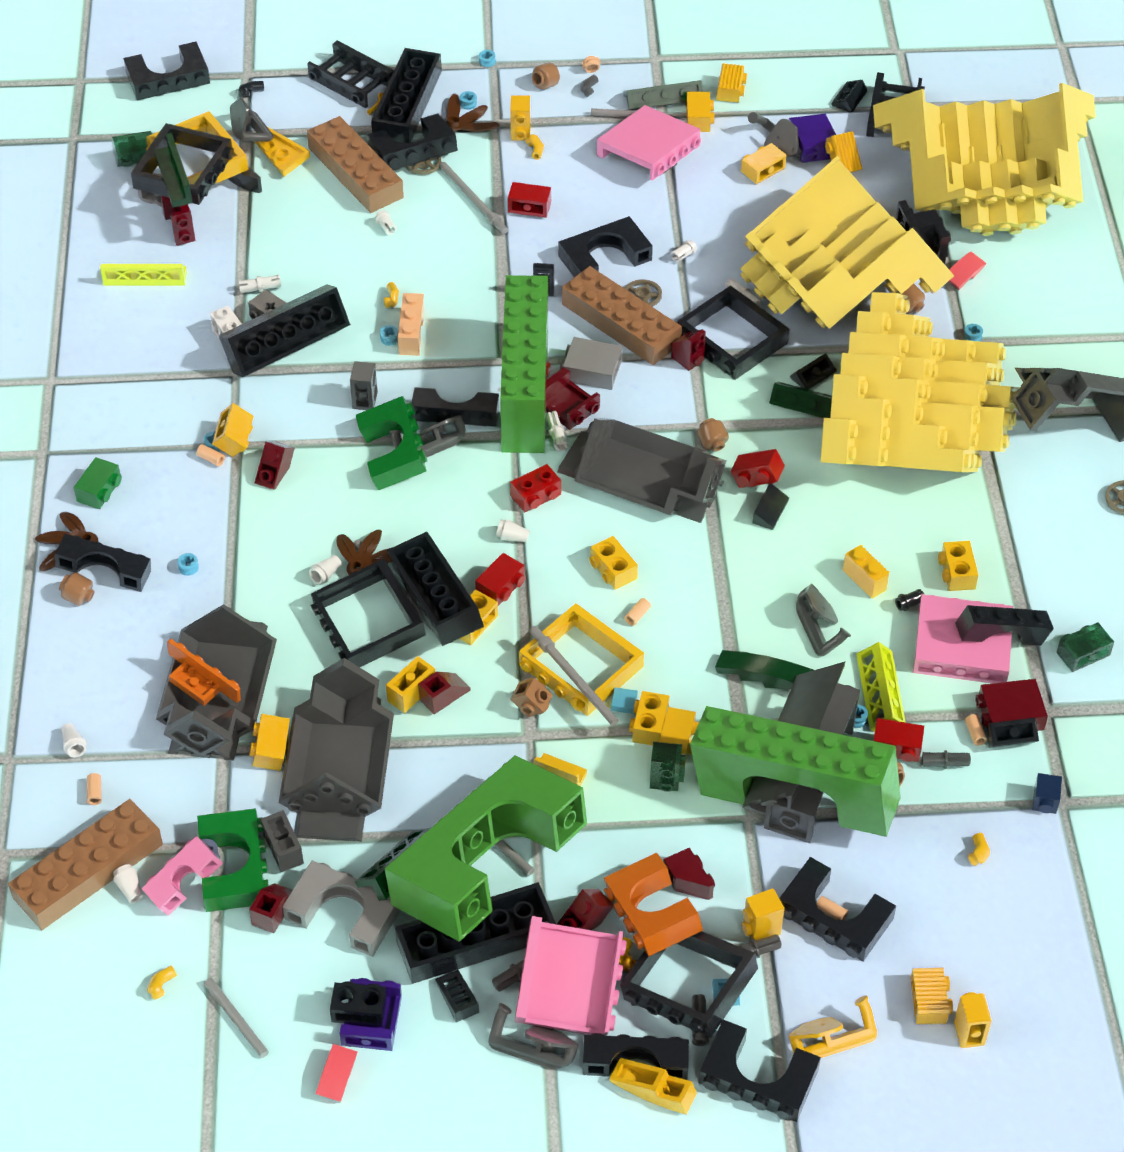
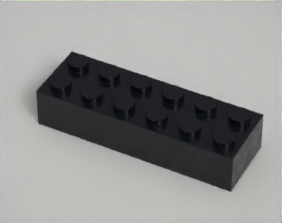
M404 48L372 117V133L385 129L393 140L411 143L421 120L420 118H422L442 72L440 53Z
M326 284L218 336L233 374L244 377L351 324L337 287Z
M427 531L387 550L395 573L442 646L484 627L477 605Z
M539 882L492 896L493 911L460 942L420 920L396 926V943L411 984L525 949L532 916L541 917L542 922L556 924Z

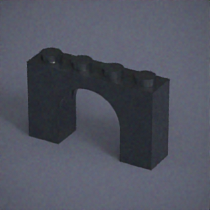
M197 41L178 45L182 66L170 73H156L148 69L142 54L123 58L125 72L136 100L210 84L209 70Z
M439 113L420 118L422 134L425 138L411 143L397 142L383 129L367 134L368 145L392 170L458 151L456 134Z
M630 216L558 241V257L573 277H576L589 266L599 271V265L590 253L601 247L619 249L626 255L634 267L652 261L653 245Z
M809 857L779 898L784 907L783 917L801 925L807 932L815 933L822 937L828 944L839 947L850 957L858 958L864 962L893 921L896 905L874 894L862 912L852 919L835 920L827 917L819 910L816 900L830 882L831 868Z
M723 1019L700 1069L699 1084H702L710 1091L717 1090L727 1094L733 1100H742L750 1103L758 1110L773 1112L781 1119L797 1122L818 1073L821 1057L796 1048L785 1074L780 1079L766 1084L753 1082L742 1075L736 1063L746 1041L747 1028Z

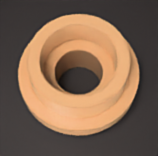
M588 56L582 61V67L587 73H594L600 68L601 62L598 57Z

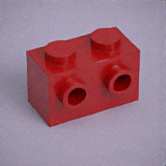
M512 182L508 195V213L547 218L552 202L551 187Z
M777 449L738 455L730 472L739 488L754 487L778 482L785 464Z
M548 464L510 481V496L524 513L531 509H536L540 505L554 500L561 495V479Z
M502 553L475 580V589L497 601L499 606L503 601L505 602L509 599L511 593L517 587L524 583L526 578L525 565Z
M877 718L873 741L894 745L896 747L897 759L906 762H919L925 726Z

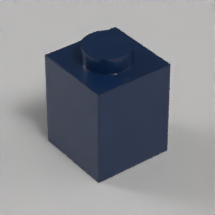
M1037 774L1032 810L1057 814L1061 797L1062 776Z

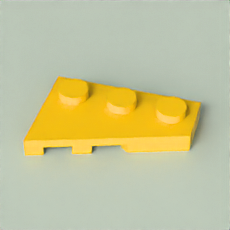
M269 127L268 129L273 134V139L269 142H255L283 177L311 157L309 150Z

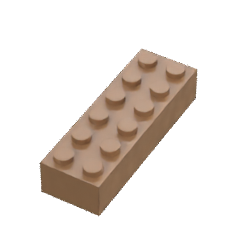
M341 116L307 130L308 148L370 214L404 198L403 180Z
M591 266L562 286L563 306L653 366L672 351V343L682 335L681 325Z
M128 799L10 881L8 886L12 898L42 931L113 881V872L117 868L127 864L134 866L161 847L163 842L160 829L131 799Z

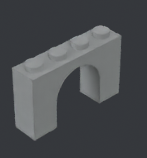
M311 860L283 905L284 919L307 929L319 908L328 900L347 897L357 901L363 907V912L349 934L351 948L374 957L401 910L391 905L390 897L387 900L379 901L372 886L357 888L355 884L357 879L351 874L339 872L332 869L326 863H318Z

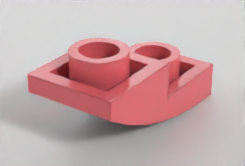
M970 251L949 269L954 277L948 282L960 290L971 278L974 279L987 263Z
M336 1044L332 1045L316 1095L339 1102L342 1101L358 1051Z

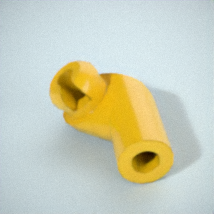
M976 833L972 836L976 848L973 853L968 855V860L973 866L984 863L990 855V848L983 833Z
M622 937V940H626V949L624 956L620 955L619 965H623L622 971L629 972L637 960H633V957L629 955L633 941L627 937Z

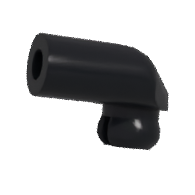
M251 81L240 85L238 89L240 96L249 97V91L264 90V81Z

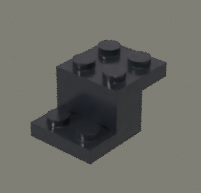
M906 200L898 201L896 220L906 231L913 228L945 264L946 257H948V243L951 242V235L944 226L943 218L939 217L936 209L914 213Z

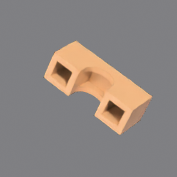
M403 293L398 331L399 355L420 356L421 326H423L425 314L424 294Z

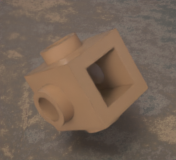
M533 677L520 681L510 700L523 714L531 717L546 712L553 695L542 683Z

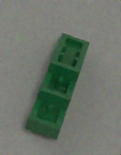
M729 650L721 651L715 665L717 673L738 674L741 681L763 682L765 688L791 689L796 675L814 670L770 656Z

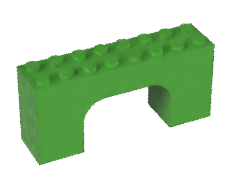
M506 275L500 392L502 453H545L548 276Z
M710 706L705 707L690 743L700 794L703 796L744 804L755 776L771 778L815 788L826 793L836 804L840 827L884 837L888 835L901 798L896 747L894 745Z
M514 755L400 856L388 864L385 868L391 905L460 942L493 911L488 876L471 865L497 842L514 836L531 839L558 852L587 825L583 787Z

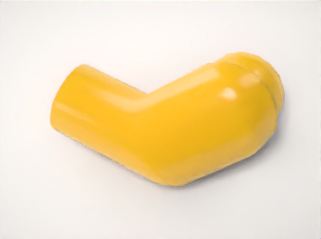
M531 134L526 138V144L529 147H534L532 158L539 160L544 150V144L537 135Z
M389 282L386 288L390 297H385L383 301L385 308H394L398 303L399 290L394 282Z
M172 965L151 977L147 992L151 994L152 999L156 1000L164 996L163 984L177 976Z

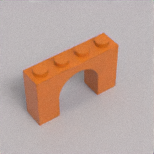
M657 852L604 877L606 888L603 891L605 896L611 902H614L613 907L617 916L624 918L623 923L629 934L634 933L633 939L638 949L643 948L648 957L703 931L699 914L688 897L659 911L646 912L637 909L638 904L645 897L672 885L667 866Z

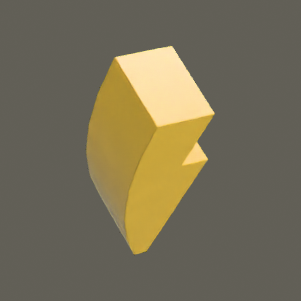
M623 1058L619 1059L609 1078L611 1083L641 1099L687 1115L697 1095L692 1081L669 1076L666 1069Z

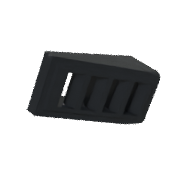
M533 263V276H548V296L554 297V264Z
M459 970L435 979L455 1022L479 1013V1004ZM451 980H457V982H454L447 986L444 985V983L449 982ZM460 986V989L450 993L448 992V990ZM464 993V996H461L453 1000L452 997ZM466 1000L468 1001L467 1003H465V1004H463V1005H460V1006H458V1007H457V1005H456V1004H459V1003H461V1002H463V1001H466Z

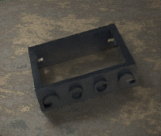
M166 123L131 172L133 189L169 197L162 176L152 173L158 166L154 149L168 147L166 134L172 133L175 143L215 153L195 184H190L193 204L200 205L204 197L208 195L212 185H215L220 173L225 170L228 161L232 159L234 148H232L231 139Z
M730 285L679 319L677 323L682 326V337L688 332L696 331V326L727 306L768 336V338L737 359L705 336L704 357L736 380L787 345L790 328Z
M385 559L379 560L310 593L314 603L310 605L315 616L320 615L321 619L319 622L324 632H330L329 640L334 649L339 648L340 652H338L340 659L345 658L358 667H362L426 636L423 621ZM383 580L409 625L351 653L325 607Z
M703 931L676 943L735 968L704 1014L640 986L666 949L649 957L644 950L620 984L624 1000L630 1002L632 1006L637 1005L646 1009L652 1015H660L675 1025H683L690 1028L696 1034L699 1032L710 1038L758 970L754 952Z

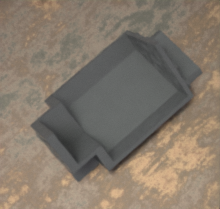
M1015 368L1023 383L1011 399L1030 430L1037 431L1059 403L1079 406L1087 398L1093 399L1118 441H1124V378L1063 368Z
M594 418V421L589 424L587 432H580L559 465L557 473L575 479V482L662 513L678 515L701 523L707 507H711L717 496L718 486L722 487L725 482L721 479L727 460L707 454V451L615 419Z
M223 604L181 629L178 642L182 643L192 654L199 655L206 664L217 668L227 679L234 680L240 687L241 700L236 703L222 692H219L203 706L169 681V675L181 665L180 662L173 658L156 720L166 725L164 735L172 739L168 754L177 755L178 751L191 752V756L210 758L211 754L223 756L224 760L234 761L239 738L253 731L254 723L257 722L277 642L276 638L268 634V625L263 622L249 621Z
M345 658L314 675L310 699L294 708L278 803L297 813L294 828L297 838L362 842L365 817L378 811L382 806L394 713L381 706L382 699L377 697L380 680Z
M846 661L796 675L778 721L842 735L844 733L852 735L860 689L838 683ZM755 776L742 808L764 814V829L811 843L817 809L824 792L807 786Z

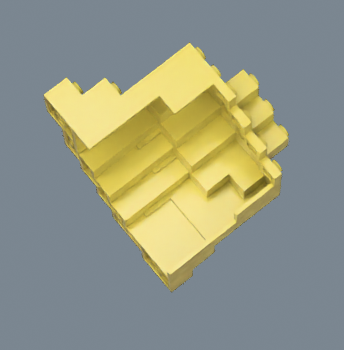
M1060 83L1058 92L1023 103L1013 99L997 104L982 100L970 105L952 102L939 107L925 102V92L923 89L873 105L875 128L883 130L884 133H892L893 146L899 147L903 151H910L916 211L923 212L936 209V211L949 210L953 214H961L962 228L988 236L994 234V231L997 230L1008 231L1010 234H1020L1024 229H1038L1039 225L1047 223L1045 209L1048 208V205H1061L1069 209L1083 202L1078 142L1080 139L1088 137L1086 126L1088 120L1096 118L1094 95Z
M838 155L745 236L746 247L752 253L756 251L757 254L740 268L742 271L740 276L747 284L750 281L756 287L754 292L761 299L765 297L770 302L767 306L774 314L779 312L782 315L795 302L801 299V307L807 313L812 312L816 314L817 318L815 321L822 328L827 327L828 329L834 326L884 281L886 282L884 286L890 293L902 294L919 279L921 282L918 285L924 292L933 294L954 277L952 272L913 228L906 231L893 216L891 217L879 202H876L843 165Z
M872 292L870 312L858 311L856 332H850L848 353H842L840 374H834L831 417L824 418L821 462L953 472H978V468L982 464V455H979V451L1005 452L1010 442L1007 430H1012V426L1016 424L1014 409L1017 408L1011 398L1020 387L1000 386V382L1004 380V369H1002V360L1004 361L1006 358V348H1003L1004 344L929 337L933 331V323L930 322L931 318L907 315L906 312H909L910 301L907 299V295Z

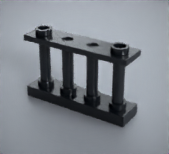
M338 40L332 44L333 56L323 64L318 66L311 61L307 63L308 76L311 80L364 108L368 107L367 95L380 84L387 87L394 72L390 67ZM337 62L345 64L334 74L327 71ZM351 69L359 72L349 81L341 78ZM366 76L373 79L363 89L356 86Z
M877 72L867 124V137H874L875 130H879L875 128L873 105L896 98L885 96L886 91L905 94L920 89L925 91V86H921L922 78L918 79L917 87L887 83V81H884L885 73Z

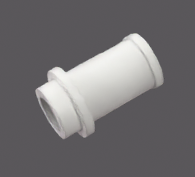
M381 210L376 213V223L382 226L387 235L394 234L390 228L396 232L397 226L390 219L389 212Z
M692 240L684 241L682 246L671 252V255H674L672 259L679 263L688 255H694L697 250L696 244Z

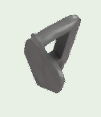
M243 98L237 99L230 105L232 132L237 139H241L242 142H269L273 139L271 131L259 115L248 107ZM246 125H251L256 133L246 132Z
M756 112L748 114V121L750 123L762 125L770 132L764 142V147L772 143L783 151L786 157L794 155L801 157L802 151L798 143V128L790 120L781 119L775 125L768 118L758 115Z
M461 415L444 420L419 433L420 436L432 432L435 438L434 441L421 446V450L423 449L426 456L429 457L457 445L466 432ZM453 422L457 431L441 438L439 433L446 431L444 426ZM401 430L389 431L395 449L402 441Z
M812 583L799 593L796 612L814 652L818 656H825L842 644L848 637H851V634L841 627L840 631L826 642L817 619L820 617L833 625L837 624L838 618L833 607ZM806 600L808 601V603H809V605H810L812 611H810V608H809V606H808Z
M503 1003L498 1004L499 1008L495 1014L488 1038L489 1046L492 1049L550 1069L567 1067L574 1061L579 1044L559 1031L539 1026L530 1027L525 1031L524 1036L529 1040L537 1042V1046L501 1035L507 1015L511 1014L512 1010ZM545 1045L552 1048L560 1047L566 1049L564 1056H560L543 1050V1047Z

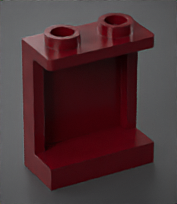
M160 195L163 216L165 220L171 219L176 245L179 246L196 241L191 210L188 204L172 207L169 197Z
M565 367L546 380V413L556 411L560 423L567 429L571 430L576 425H580L587 417L599 410L600 394L596 392L591 396L570 380V371Z
M1036 679L980 685L979 694L976 695L975 701L977 708H981V722L983 728H987V732L988 723L1036 718L1038 731L1045 729L1048 715Z

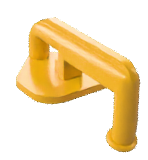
M861 996L854 1003L855 1006L859 1007L864 1027L830 1037V1034L843 1029L842 1022L833 1017H824L803 1023L789 1034L793 1052H795L796 1048L823 1058L874 1041L877 1037V1028L871 1006L868 1002V996ZM819 1037L823 1039L822 1042L803 1047L802 1039H815Z

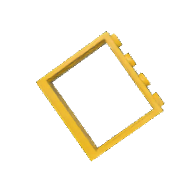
M210 111L176 124V126L205 133L208 132L209 134L231 139L232 148H234L232 159L228 161L225 170L220 173L216 183L248 170L246 154ZM156 132L146 137L148 144L146 150L152 144V142L159 134V132ZM203 170L188 176L189 184L194 185Z
M575 603L544 629L542 633L545 636H549L555 643L575 626L626 663L594 691L604 702L614 693L615 687L620 688L644 667V652ZM535 638L519 651V665L522 670L532 674L540 683L552 689L559 698H564L576 711H581L586 716H589L596 709L595 706L584 694L536 659L543 653V650L538 646L539 642Z

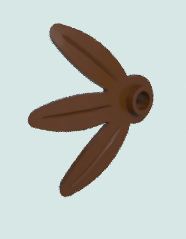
M457 94L451 95L447 105V117L444 121L454 132L461 129L482 132L500 126L497 122L473 123L485 114L488 109L486 105L474 108L459 117V96Z
M66 511L61 512L59 515L64 526L71 532L50 531L35 537L37 542L45 544H60L64 534L99 542L96 534L85 531L83 523L76 515ZM56 550L49 554L41 563L40 571L44 572L56 567Z
M377 529L371 532L361 543L358 552L348 536L344 534L337 536V547L342 556L349 562L346 568L348 575L382 559H385L387 564L391 563L387 553L388 549L373 554L381 540L382 530Z

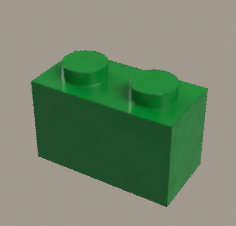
M95 457L73 487L76 501L100 510L103 504L110 499L113 490L121 483L122 476L119 465Z

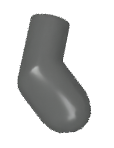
M593 74L581 83L580 90L586 97L594 93L591 87L599 82L598 77Z

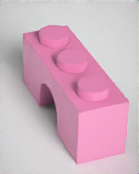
M196 836L193 840L188 841L175 857L169 859L156 875L150 877L146 885L141 889L160 910L169 916L187 899L180 890V883L183 877L189 873H196L201 878L209 877L223 862L206 843Z

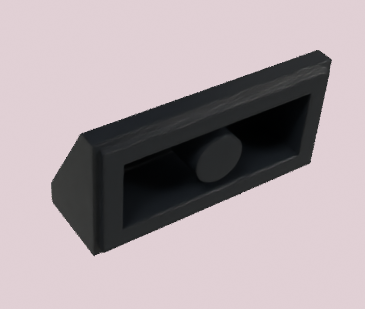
M863 79L847 81L831 105L848 112H853L868 91Z
M825 353L793 373L790 378L800 387L809 389L836 372L837 369Z
M769 483L754 511L753 524L774 530L790 497Z
M1036 718L988 723L989 748L1039 741Z

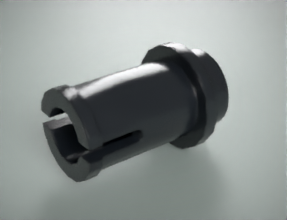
M917 589L905 595L899 594L898 598L895 599L896 607L900 611H908L910 607L920 604L921 594H924L921 589Z

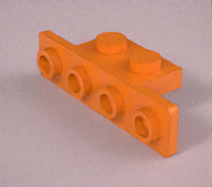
M171 638L167 641L168 654L181 663L169 675V681L203 706L219 692H222L236 703L241 700L240 687L234 680L227 679L217 668L206 664L199 655L189 652L182 643H177Z

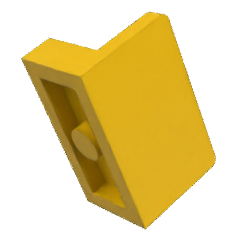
M543 753L541 758L535 757L533 760V764L579 786L582 785L587 776V769Z

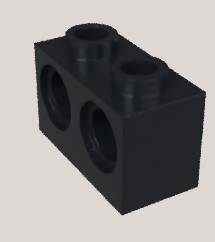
M350 981L334 982L330 1004L331 1022L383 1027L387 1004L386 987L378 984L361 985ZM346 999L351 1000V1001L348 1002V1003H343V1002H342L343 1000H346ZM369 1002H377L374 1005H367Z

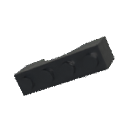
M414 387L411 402L415 410V414L412 416L416 421L440 423L461 415L465 425L497 427L500 409L499 393L478 392L472 399L466 402L452 403L443 400L437 394L436 389Z
M64 534L55 552L56 568L78 573L88 566H106L118 575L120 586L142 592L151 573V558L142 554L127 552L121 548L103 545L100 542L89 541L75 535Z
M967 605L955 622L961 640L983 642L990 636L1001 632H1015L1018 634L1022 645L1041 646L1054 629L1047 611Z
M601 1033L584 1035L583 1075L609 1076L619 1059L623 1058L627 1060H644L655 1067L666 1069L669 1076L687 1080L689 1039H682L680 1037H670L669 1039L656 1038L650 1035L630 1037L626 1034L605 1036Z

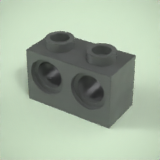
M354 361L350 376L352 409L368 410L375 407L378 394L375 363Z
M284 810L261 818L263 835L280 872L304 864L302 848Z

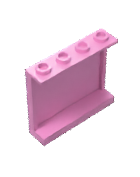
M644 105L597 139V156L604 158L612 152L650 169V180L653 181L700 146V129Z
M921 594L913 673L984 683L1007 682L1010 670L1012 632H1001L992 635L983 642L962 641L955 622L967 605L1013 608V606Z
M532 916L514 1022L585 1035L601 1033L607 1036L609 1031L614 1030L616 1016L611 1015L612 1006H617L619 990H615L616 980H621L623 965H619L620 955L624 956L626 949V940H622L623 932L619 931L618 935L550 924L542 922L541 917Z

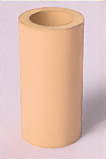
M201 444L197 449V456L216 466H221L225 460V455L204 444Z
M640 598L625 615V621L629 625L635 626L651 608L650 602L645 598Z
M972 714L967 716L965 723L973 744L977 746L984 744L987 741V737L978 715Z
M91 773L87 775V803L98 805L102 802L101 775Z
M821 896L816 903L819 910L832 919L845 920L848 915L847 909L824 896Z

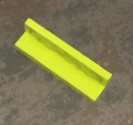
M183 264L100 265L104 286H185L187 269Z
M877 642L856 653L870 730L875 732L876 716L880 709L884 712V718L882 719L906 722L892 651L882 643ZM873 654V659L869 666L866 665L865 658ZM873 672H876L877 676L873 684H870L869 678ZM880 691L877 702L873 703L872 698L875 692Z

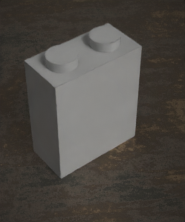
M573 337L571 345L568 344L566 347V359H562L560 370L563 367L570 371V380L573 383L612 390L622 362L623 346Z

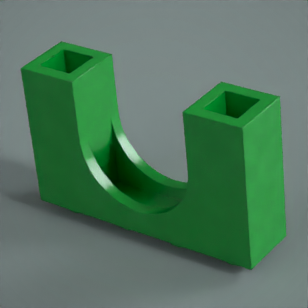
M403 396L356 414L359 431L367 443L388 435L389 431L401 430L402 433L400 434H403V439L395 450L367 462L370 477L378 490L427 472L425 462H428L424 450H421L423 441L420 434H417L419 426L416 419L412 416L415 414V410L411 402L407 403Z
M256 808L197 816L198 834L201 840L211 839L218 847L234 846L243 849L249 854L247 863L239 871L228 875L202 878L203 901L206 912L251 907L260 890L269 886L268 879L264 880L263 874L268 873L266 858L262 859L261 853L266 852L265 839L260 838L259 832H263L262 817L258 818Z

